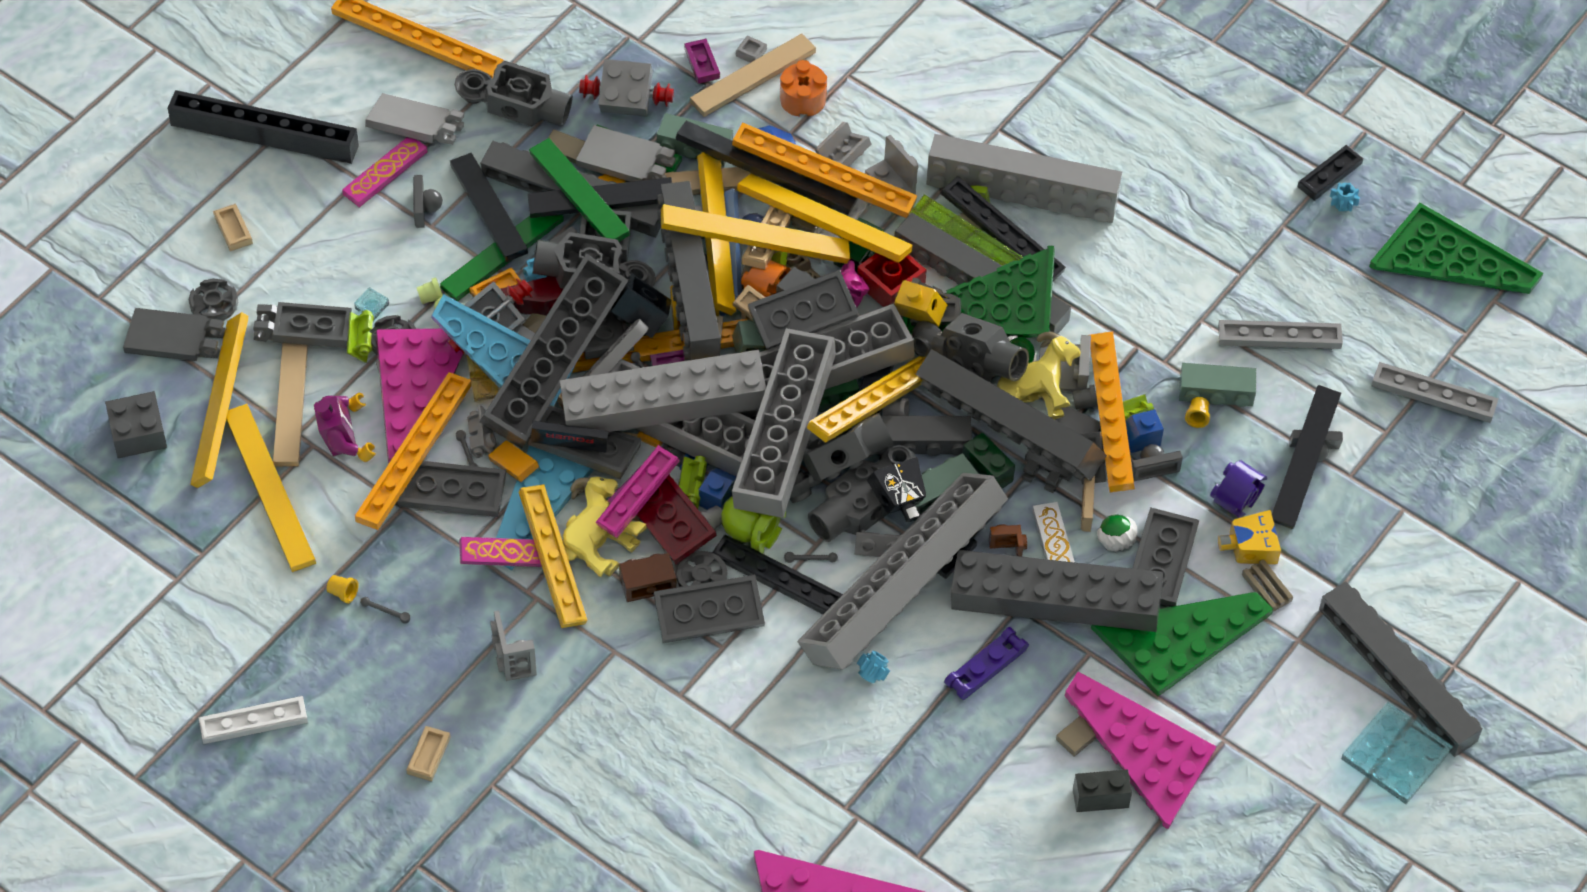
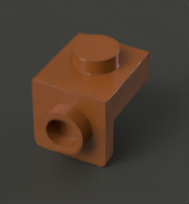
M1000 524L992 526L989 532L990 549L1015 547L1016 556L1022 557L1023 550L1027 549V536L1022 534L1021 525Z

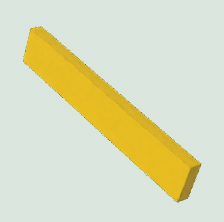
M545 485L520 488L518 493L561 628L584 625L588 620Z

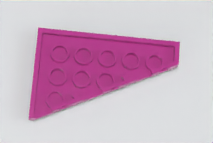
M441 328L382 329L376 331L388 463H390L448 372L455 374L459 362L464 355L461 351L456 353L447 342L450 338Z
M1077 672L1064 696L1071 705L1076 707L1079 716L1086 720L1094 731L1097 740L1105 750L1110 752L1113 761L1119 764L1123 770L1128 769L1131 785L1145 799L1150 810H1154L1163 822L1162 826L1169 829L1217 746L1090 677Z
M761 850L754 851V860L761 892H925Z

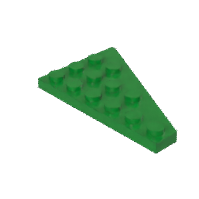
M1420 202L1374 256L1369 265L1374 270L1526 294L1531 293L1543 276V272Z
M1047 246V249L1036 254H1028L1019 261H1012L996 268L997 271L983 277L980 275L968 283L964 282L948 289L946 294H952L961 299V313L1003 327L1007 337L1037 338L1040 334L1050 331L1055 248L1054 246ZM903 316V321L912 336L915 325L912 326L911 319ZM939 325L938 328L943 332L948 325Z
M1257 592L1161 608L1157 632L1091 625V629L1158 697L1272 615L1273 608Z

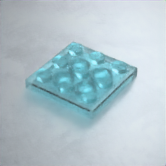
M1387 702L1346 749L1341 759L1397 799L1407 804L1448 756L1453 746Z

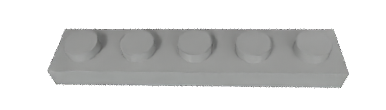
M1219 320L1218 323L1219 345L1342 349L1343 345L1341 323Z
M1382 362L1378 364L1371 385L1489 423L1492 421L1499 399Z

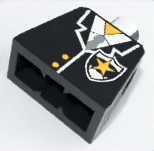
M917 457L873 471L868 477L867 482L885 511L891 514L901 510L906 522L919 518L920 514L916 505L921 503L926 497V491Z

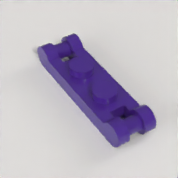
M1008 627L997 639L957 671L951 672L945 678L944 683L949 688H954L957 691V696L965 700L1023 654L1029 647V643L1023 638H1018L1016 631ZM1008 643L1013 646L1010 650L1005 647ZM965 679L968 684H964L962 680Z

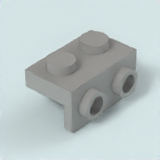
M842 122L815 148V152L849 167L872 144L869 137L852 133L849 124Z

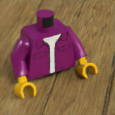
M357 393L349 399L347 396L329 395L314 404L319 433L333 457L340 454L356 456L357 454L363 462H368L376 455V453L372 452L375 449L372 443L367 442L362 448H359L355 442L349 409L356 412L366 405V403L359 401L364 397L362 393Z

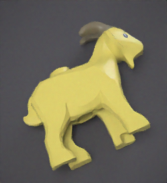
M1044 332L1036 339L1038 342H1042L1041 348L1048 346L1042 358L1028 363L1025 373L1017 381L1000 377L997 387L1025 403L1033 402L1043 397L1048 416L1056 420L1064 417V412L1061 408L1070 406L1068 399L1061 394L1059 388L1061 361L1067 362L1071 366L1073 359L1079 357L1081 352L1067 338L1054 332Z
M601 477L578 478L570 487L572 492L571 498L574 500L578 494L585 492L587 507L578 516L573 515L568 520L562 542L569 561L576 558L582 559L598 576L602 577L605 573L610 577L619 567V563L613 559L600 557L597 549L605 543L607 538H610L632 553L640 544V540L636 539L635 536L637 537L640 533L644 532L647 527L645 523L631 521L618 538L598 527L596 521L610 505L606 498L611 497L615 493L618 484L614 479Z

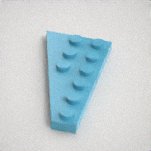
M444 294L431 316L441 329L499 388H501L531 341ZM561 388L552 400L551 406L555 405L561 393Z
M529 445L526 454L535 459L539 467L522 482L516 481L496 538L533 540L518 493L520 488L544 484L554 517H556L571 499L572 492L570 487L572 483L578 478L589 477L594 469ZM505 566V567L508 568V569H510V570H513V568H514L515 566Z

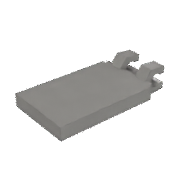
M382 93L365 119V127L429 143L437 140L441 143L453 145L456 140V135L453 134L455 131H461L464 127V122H461L464 118V112L454 109L449 111L446 108Z
M594 125L576 159V166L630 182L667 178L664 175L666 168L659 165L672 168L675 163V158L673 157L675 150L662 147L659 143Z

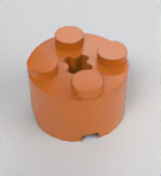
M800 60L797 64H793L783 71L780 77L781 106L786 112L799 117L800 114H808V117L816 115L824 108L827 96V75L822 69L810 64L807 60Z
M770 260L765 270L752 267L750 271H746L742 276L741 284L744 285V289L749 285L764 297L776 294L778 283L790 272L791 268Z

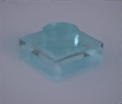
M369 287L357 299L354 306L361 313L364 310L371 311L375 320L389 305V299Z

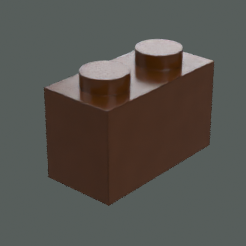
M669 553L653 554L647 558L630 559L624 563H619V577L626 602L654 597V591L677 588L676 575Z

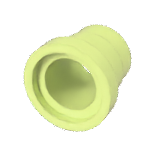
M436 277L432 278L431 282L416 287L422 304L436 301L443 296Z

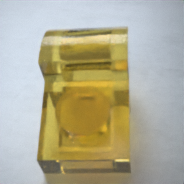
M466 354L474 402L494 399L498 393L497 385Z

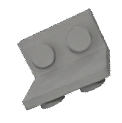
M888 135L885 141L884 160L866 169L865 174L916 194L918 162L904 150L900 141Z
M1081 335L1080 344H1075L1081 354L1073 359L1071 366L1067 362L1061 361L1060 391L1073 392L1087 388L1091 335ZM1040 346L1039 360L1045 354L1048 346L1044 348Z
M494 611L495 621H490L493 648L497 653L496 659L499 672L504 671L506 681L536 676L533 640H518L512 644H506L500 612Z

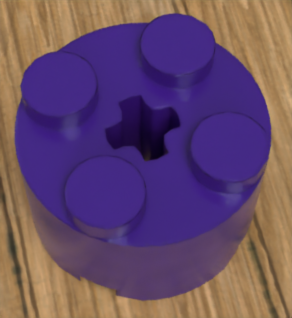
M1239 460L1235 463L1230 462L1223 472L1225 478L1221 484L1217 483L1210 493V496L1214 498V503L1237 518L1246 515L1242 512L1246 506L1253 507L1265 487L1262 480H1267L1266 475L1244 461Z

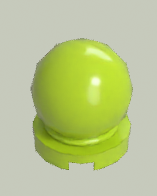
M733 496L724 503L721 513V524L725 532L737 541L744 543L751 541V548L762 554L765 547L770 549L782 531V528L778 526L781 517L735 509Z

